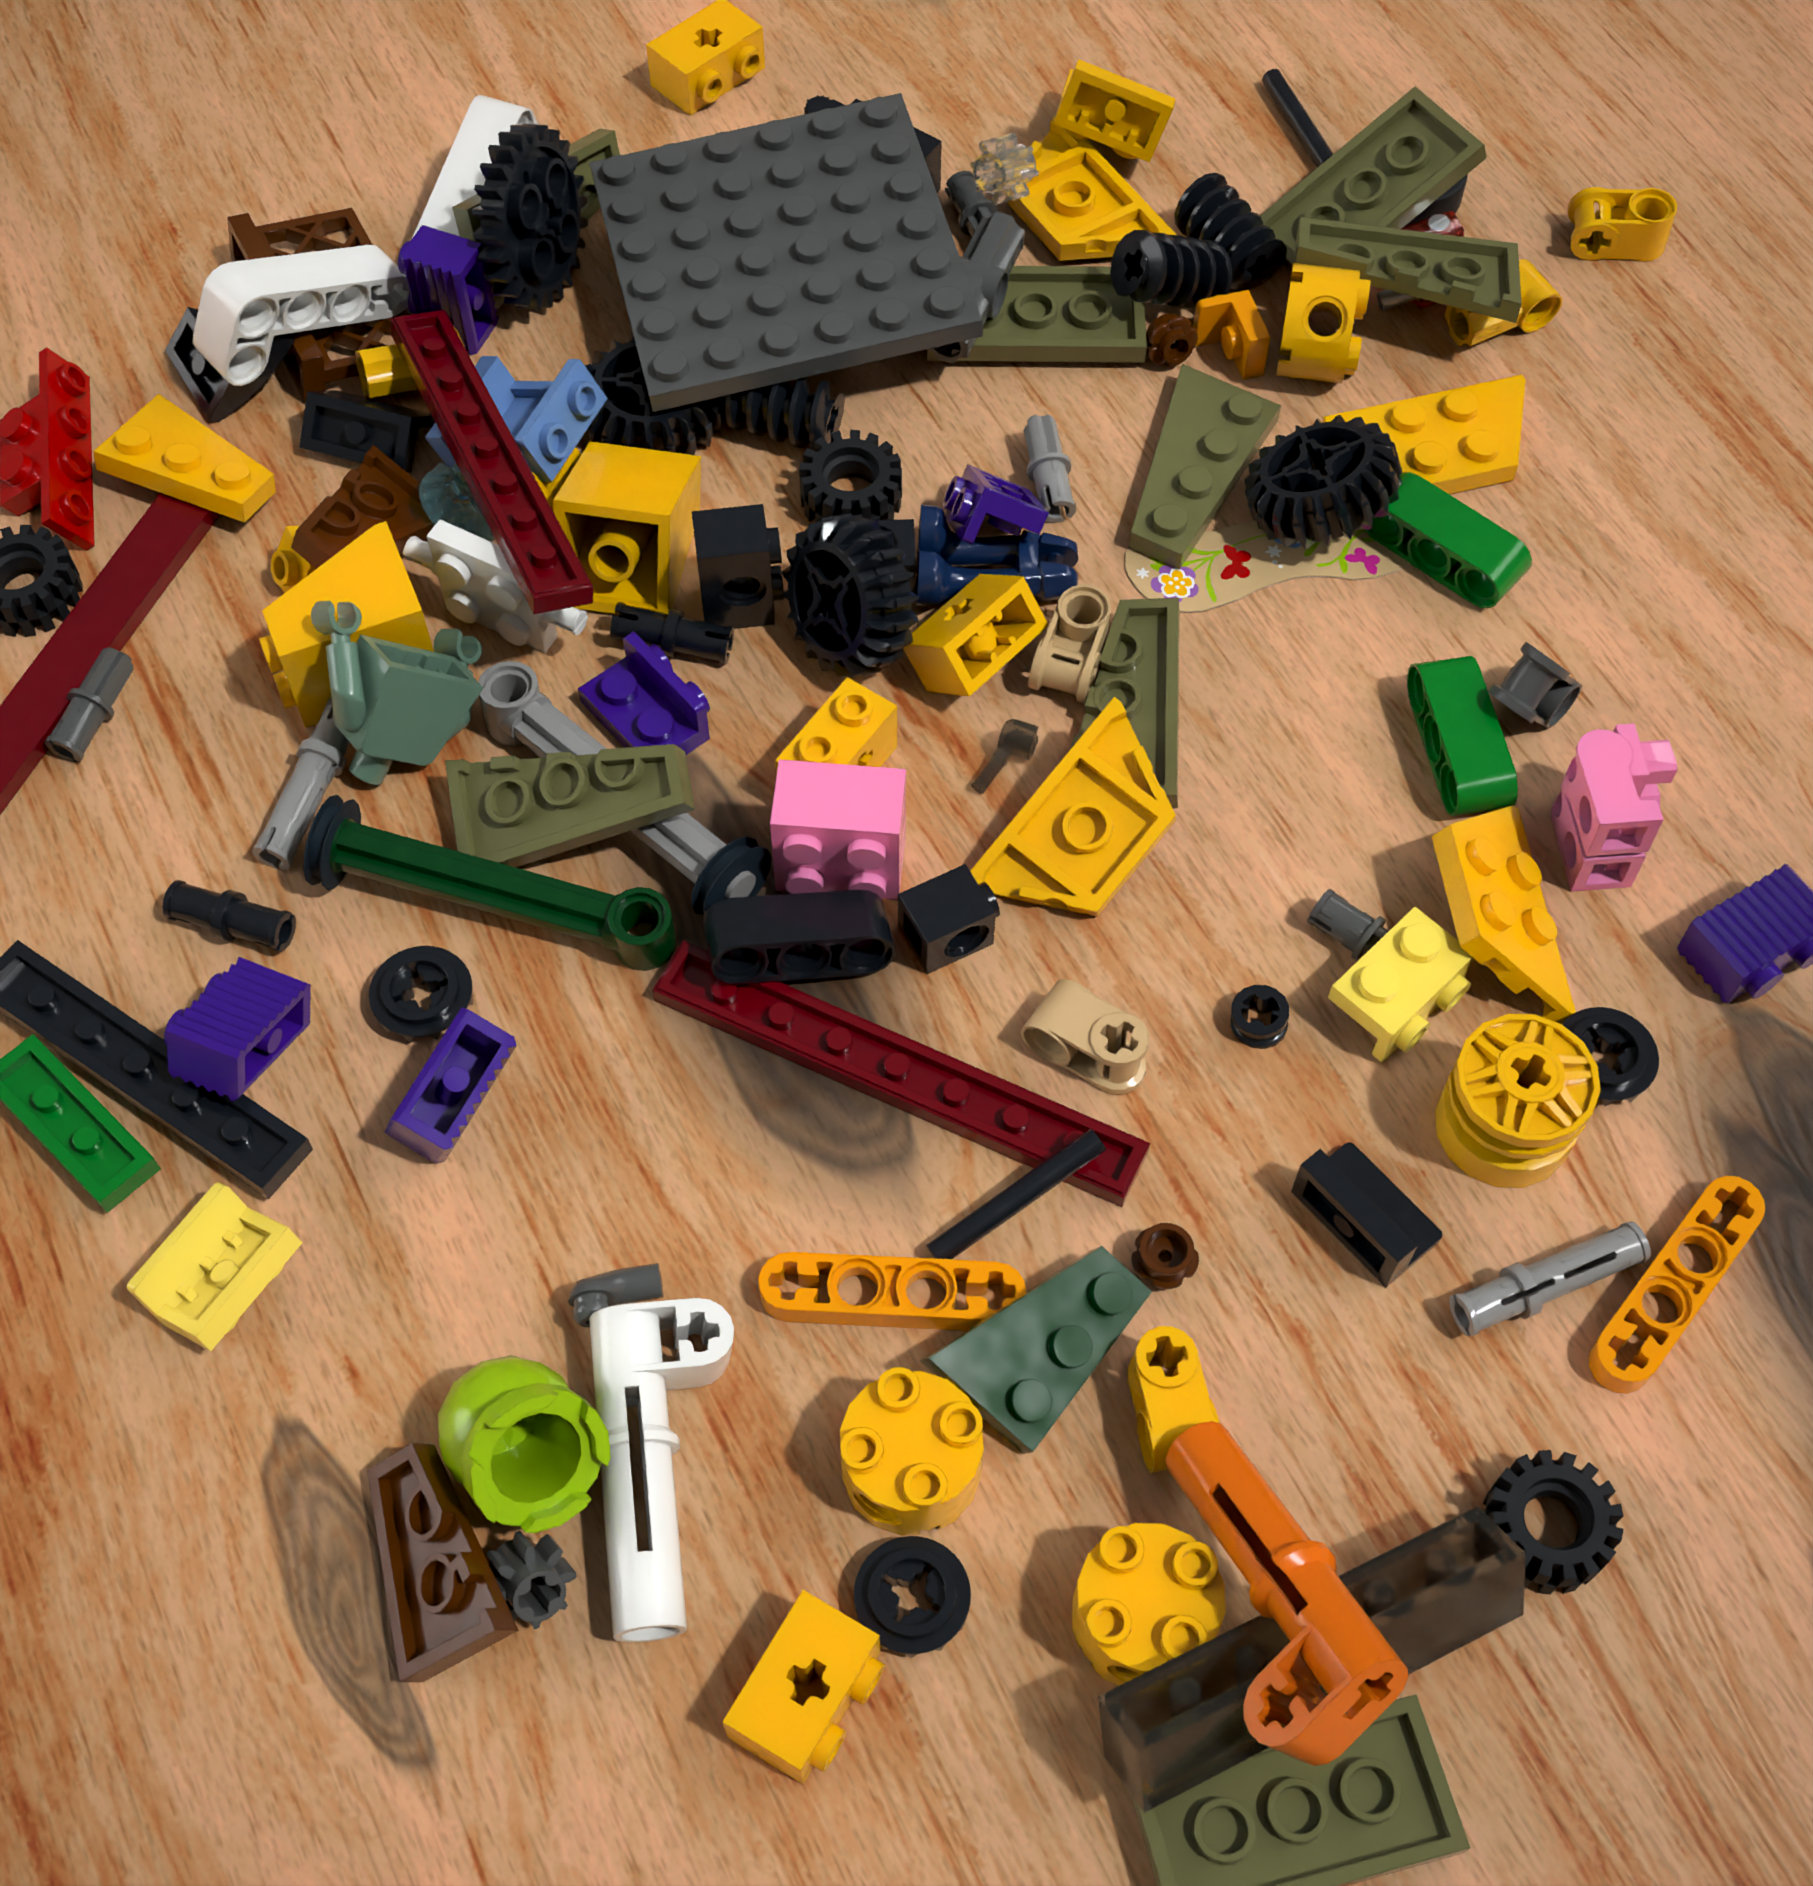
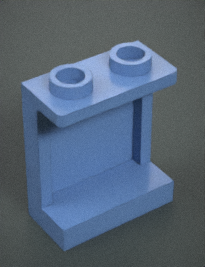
M482 356L475 365V368L531 472L541 482H552L608 398L580 359H569L554 381H515L498 356ZM435 422L425 439L456 478H464Z

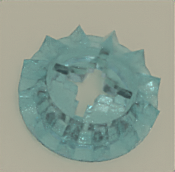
M439 463L423 477L419 486V498L425 513L434 525L440 519L490 542L495 540L457 464L450 468L443 463ZM458 497L460 500H468L470 503L462 504L458 502L454 504L453 501Z

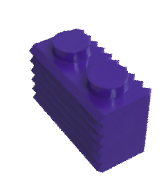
M422 225L411 241H407L402 246L398 257V269L400 273L406 275L410 292L408 296V310L412 314L445 311L452 325L458 330L466 351L468 350L469 355L477 354L496 327L499 316H496L497 308H494L496 303L493 300L494 294L491 292L493 285L490 284V281H485L484 279L488 262H478L477 260L483 243Z
M1784 864L1778 870L1775 869L1771 874L1765 875L1760 881H1755L1750 887L1744 888L1740 893L1737 892L1723 903L1717 904L1712 910H1707L1702 916H1697L1691 922L1677 946L1679 955L1686 957L1687 964L1694 966L1696 974L1703 976L1704 983L1711 985L1713 993L1719 994L1722 1002L1728 1004L1746 992L1753 999L1759 998L1771 990L1783 978L1784 973L1781 970L1794 962L1801 969H1805L1813 964V890L1788 864Z
M238 957L236 965L231 964L228 972L224 971L223 974L217 973L209 980L204 993L201 992L198 1001L193 1000L190 1008L186 1007L185 1010L180 1009L176 1011L169 1019L164 1032V1043L167 1046L168 1072L173 1078L180 1076L185 1083L192 1081L196 1087L203 1085L208 1092L215 1090L220 1097L227 1095L231 1101L238 1099L310 1025L311 984Z
M461 1007L391 1117L385 1133L435 1164L445 1162L516 1048L514 1036L469 1009Z

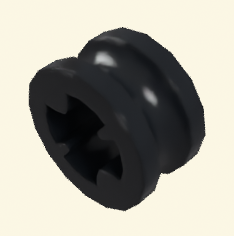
M1253 985L1241 990L1235 996L1231 1006V1029L1235 1037L1243 1044L1257 1049L1276 1046L1284 1039L1289 1020V1004L1285 996L1277 989L1267 985ZM1255 1007L1261 1014L1271 1011L1270 1025L1265 1026L1260 1020H1253L1248 1023L1249 1008Z

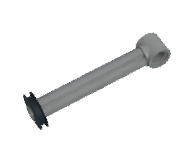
M500 662L487 668L480 676L478 682L483 689L479 698L487 731L495 741L511 746L524 744L540 758L547 757V753L571 752L574 755L598 754L600 749H607L552 705L550 699L540 692L537 675L531 667L521 662ZM688 813L631 830L634 835L695 883L691 895V906L695 913L703 916L712 904L720 900L756 896L763 887L770 872L772 860L770 852L767 848L758 846L756 839L745 836L735 839L726 845Z

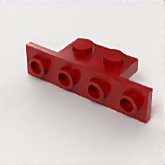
M46 347L39 352V394L19 408L16 407L9 410L0 420V506L19 517L41 502V524L87 551L95 546L90 376L85 374L76 364L66 361Z

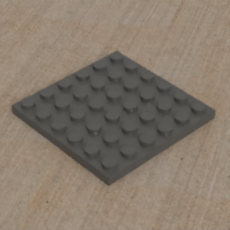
M901 93L589 162L653 412L983 336V323Z

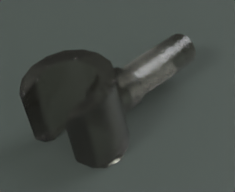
M1017 719L1006 721L1001 730L998 746L993 753V757L971 784L972 788L978 793L983 794L1003 767L1007 765L1011 755L1030 761L1038 744V736L1036 735L1038 726Z

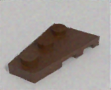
M373 445L365 453L361 465L356 470L352 468L346 474L341 487L332 497L327 496L299 526L291 548L317 569L372 526L386 521L400 554L403 552L406 542L412 536H417L425 542L428 541L426 536L439 519L453 524L456 512Z
M411 1443L367 1470L399 1682H425L519 1631L435 1445Z

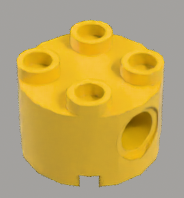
M1293 263L1290 280L1294 281L1290 282V289L1288 291L1279 354L1290 356L1289 360L1279 359L1276 376L1342 383L1344 374L1354 376V372L1357 371L1362 337L1351 335L1354 319L1362 320L1363 315L1366 314L1371 280L1360 279V270ZM1317 312L1329 313L1335 318L1338 330L1330 336L1317 335L1311 330L1308 319Z
M893 1367L885 1371L878 1380L869 1383L849 1404L840 1428L842 1480L854 1508L875 1527L901 1536L920 1535V1530H931L937 1526L939 1530L955 1522L971 1504L981 1478L984 1444L982 1416L979 1410L972 1404L970 1398L948 1379L923 1371H911L904 1367Z
M1133 1523L1128 1526H1116L1109 1529L1102 1536L1101 1541L1088 1553L1077 1580L1072 1600V1632L1079 1649L1080 1647L1082 1648L1084 1655L1092 1662L1091 1667L1104 1680L1129 1691L1161 1692L1178 1685L1179 1681L1188 1678L1193 1672L1195 1673L1206 1661L1226 1614L1225 1583L1218 1570V1560L1214 1551L1206 1544L1196 1541L1190 1534L1162 1523Z

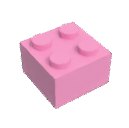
M779 760L770 819L775 890L787 891L791 894L869 890L878 894L881 899L898 900L906 839V769Z

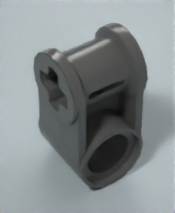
M1525 642L1520 648L1523 656L1512 667L1501 685L1493 684L1488 692L1531 723L1535 721L1546 728H1551L1567 713L1576 701L1582 689V684L1570 677V672Z

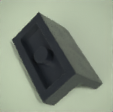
M338 390L307 391L299 447L362 463L365 453L374 445L407 473H411L418 429L430 427V413Z
M1345 1143L1329 1157L1319 1149L1300 1165L1291 1192L1385 1288L1440 1242L1443 1235L1442 1231L1353 1143Z

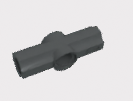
M996 211L992 216L981 219L963 256H960L982 318L983 326L988 317L995 319L999 314L1006 296L1009 274L1025 242V230L1017 225L1013 216ZM977 338L930 348V350L934 353L936 359L954 364L956 360L968 357Z

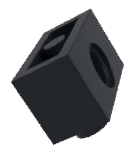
M763 504L692 511L704 622L726 627L733 626L734 629L775 625L773 601L784 600V597L781 595L784 593L781 566H771V564L782 563L778 527L766 528Z

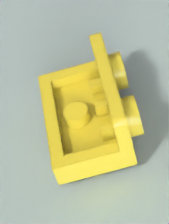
M1414 907L1332 985L1328 998L1377 1038L1372 1055L1382 1063L1397 1048L1404 1053L1410 1051L1428 1030L1430 1023L1426 1019L1438 1007L1447 1013L1462 999L1471 986V983L1465 979V976L1474 958L1460 947L1459 941L1417 907Z
M217 1182L127 1284V1290L164 1326L212 1351L225 1334L234 1328L242 1314L268 1283L281 1272L284 1264L303 1242L289 1227L248 1208L228 1186Z

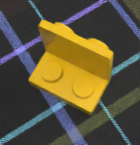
M1078 59L1075 68L1070 69L1066 78L1053 124L1062 127L1067 134L1080 140L1092 139L1107 145L1121 157L1127 159L1139 158L1150 163L1174 109L1176 98Z

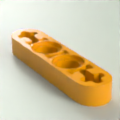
M1723 1176L1716 1178L1707 1186L1597 1338L1588 1355L1589 1368L1593 1377L1604 1388L1615 1393L1625 1394L1638 1391L1659 1368L1763 1219L1765 1202L1760 1191L1751 1182L1737 1176ZM1727 1200H1731L1740 1208L1737 1210L1736 1216L1733 1217L1720 1234L1709 1226L1721 1211L1723 1204ZM1689 1243L1696 1244L1705 1249L1712 1259V1270L1707 1273H1695L1688 1270L1678 1257V1247ZM1656 1292L1668 1296L1677 1308V1320L1671 1323H1659L1646 1314L1642 1306L1643 1295ZM1635 1332L1646 1340L1632 1358V1364L1625 1370H1622L1613 1363V1360L1616 1357V1352L1622 1349Z
M785 1252L768 1259L761 1268L758 1278L761 1303L766 1312L777 1320L795 1323L969 1331L978 1322L1000 1311L1026 1294L1025 1281L1020 1273L1009 1264L997 1261ZM788 1274L798 1275L799 1286L806 1287L797 1289L795 1298L791 1300L782 1299L780 1288L775 1287L783 1285L785 1275ZM819 1274L829 1275L827 1280L829 1303H819ZM854 1275L867 1276L874 1281L878 1288L876 1296L865 1305L855 1306L848 1304L842 1300L838 1293L839 1286L845 1279ZM924 1278L936 1280L945 1289L946 1297L935 1308H918L907 1297V1290L913 1282ZM956 1281H966L965 1295H973L965 1296V1310L955 1309L958 1289ZM990 1284L1002 1285L1001 1291L1003 1296L1013 1297L1004 1299L1002 1308L999 1310L988 1309L987 1298L982 1297V1295H986L988 1285Z

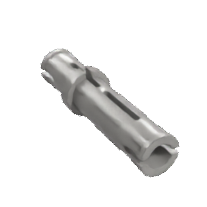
M331 698L328 699L321 718L310 738L302 740L296 753L297 758H299L296 768L287 782L271 814V818L252 850L254 857L269 867L277 869L279 865L281 870L290 868L297 848L306 834L333 777L341 775L347 760L343 757L350 742L334 725Z
M1631 1221L1524 1267L1519 1263L1512 1264L1501 1269L1499 1278L1464 1293L1450 1296L1449 1304L1452 1316L1459 1329L1466 1336H1474L1479 1331L1516 1315L1527 1319L1541 1313L1542 1304L1579 1288L1589 1286L1600 1279L1633 1265L1649 1261L1651 1257L1649 1242L1642 1229L1635 1222Z

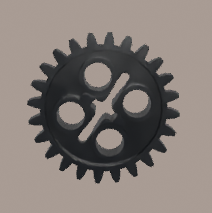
M510 125V132L498 133L499 145H489L488 147L492 163L480 164L485 182L484 185H475L474 190L481 198V206L472 209V214L480 219L481 227L473 233V239L482 240L483 247L477 256L478 262H488L484 279L485 281L495 282L493 294L504 297V304L516 306V308L541 310V307H553V299L562 300L564 298L563 286L572 287L573 285L570 269H580L581 266L576 251L577 248L583 249L586 246L584 240L580 237V229L588 226V221L581 217V208L588 202L587 197L579 196V189L584 182V176L574 174L578 157L568 155L570 142L568 140H560L559 130L548 129V125Z

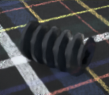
M1218 173L1205 174L1195 180L1178 201L1174 213L1175 225L1188 238L1213 240L1225 248L1232 265V285L1230 289L1245 291L1258 287L1269 280L1281 268L1286 259L1287 248L1282 240L1275 239V234L1270 227L1263 225L1259 214L1251 212L1249 203L1239 198L1237 190L1227 185L1228 183L1223 175Z
M1134 230L1120 240L1112 256L1110 273L1112 285L1117 295L1125 297L1130 295L1133 300L1139 303L1151 302L1155 305L1167 304L1171 307L1183 306L1187 309H1196V303L1199 300L1216 295L1229 294L1232 285L1230 257L1225 248L1213 240H1200L1199 238H1188L1180 235Z
M809 377L799 378L793 388L788 387V381L721 396L724 421L727 420V424L731 429L739 431L748 426V430L754 436H764L768 432L773 441L784 442L789 438L791 444L797 448H805L810 443L813 451L814 441L820 437L828 444L831 443V433L839 431L845 403L843 393H840L835 400L830 399V383L826 380L820 382L814 394L809 393Z

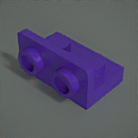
M967 464L962 477H953L943 500V508L947 509L945 516L959 539L971 545L977 536L985 515L989 516L987 522L992 526L1019 536L1022 528L1040 535L1049 514L1029 489Z
M631 632L623 637L625 658L578 688L581 703L624 748L675 744L684 750L687 755L710 739L707 719L710 706L701 689L691 681L685 684L673 672L672 665L665 653L655 644L648 646L635 632Z

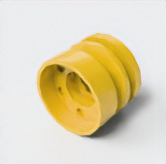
M1506 1014L1483 1022L1465 1039L1435 1109L1437 1137L1448 1158L1469 1177L1494 1187L1525 1188L1548 1179L1565 1162L1576 1143L1577 1137L1583 1132L1586 1123L1593 1115L1601 1091L1598 1066L1585 1043L1565 1026L1536 1014Z

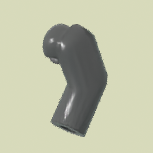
M659 1263L616 1269L577 1281L570 1291L568 1303L574 1307L573 1319L580 1326L590 1327V1316L600 1309L614 1305L663 1298L664 1293Z

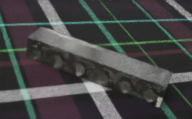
M1478 1506L1338 1576L1406 1665L1408 1675L1515 1620L1524 1613L1525 1552ZM1259 1615L1098 1696L1104 1758L1144 1813L1270 1748L1259 1743L1249 1733L1244 1721L1243 1703L1247 1689L1256 1676L1290 1642L1274 1619ZM1320 1685L1319 1687H1320L1321 1690L1324 1692V1694L1327 1696V1695H1328L1327 1692L1324 1690V1688L1322 1687V1685Z

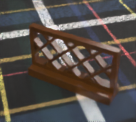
M353 208L256 227L249 213L227 217L232 262L291 255L270 246V244L283 241L299 245L293 254L307 253L312 250L323 251L373 245ZM347 229L350 235L344 244L322 237L325 233ZM407 307L403 312L394 317L411 315ZM390 318L361 322V324L373 327L366 338L343 330L346 325L290 333L294 343L283 361L304 402H306L307 391H325V383L359 376L356 366V355L333 361L330 360L327 352L333 344L354 351L388 346L379 341L385 332L391 334Z

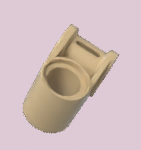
M1077 585L1063 592L1058 600L1046 635L1042 637L1037 647L1030 670L1028 688L1039 690L1042 686L1074 694L1076 695L1077 702L1085 704L1090 687L1095 685L1101 654L1108 636L1111 604L1108 596L1101 589L1092 585ZM1082 622V623H1088V624H1087V625H1083V624H1077V623Z
M1058 980L1021 1030L1022 1039L1036 1055L1049 1063L1069 1070L1106 1093L1116 1095L1134 1091L1145 1077V1055L1149 1048V1032L1145 1024L1136 1016L1128 1014L1102 1000L1089 989L1072 980ZM1127 1031L1131 1033L1130 1042L1127 1040ZM1106 1065L1110 1066L1109 1076L1105 1074Z

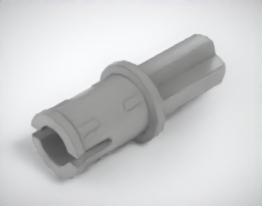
M1033 415L1028 418V425L1024 428L1030 458L1026 470L1027 476L1031 481L1035 482L1038 500L1049 512L1046 522H1063L1065 520L1061 505L1064 506L1068 518H1071L1076 513V503L1073 500L1068 474L1071 471V461L1067 455L1063 454L1055 419L1050 415L1041 417Z

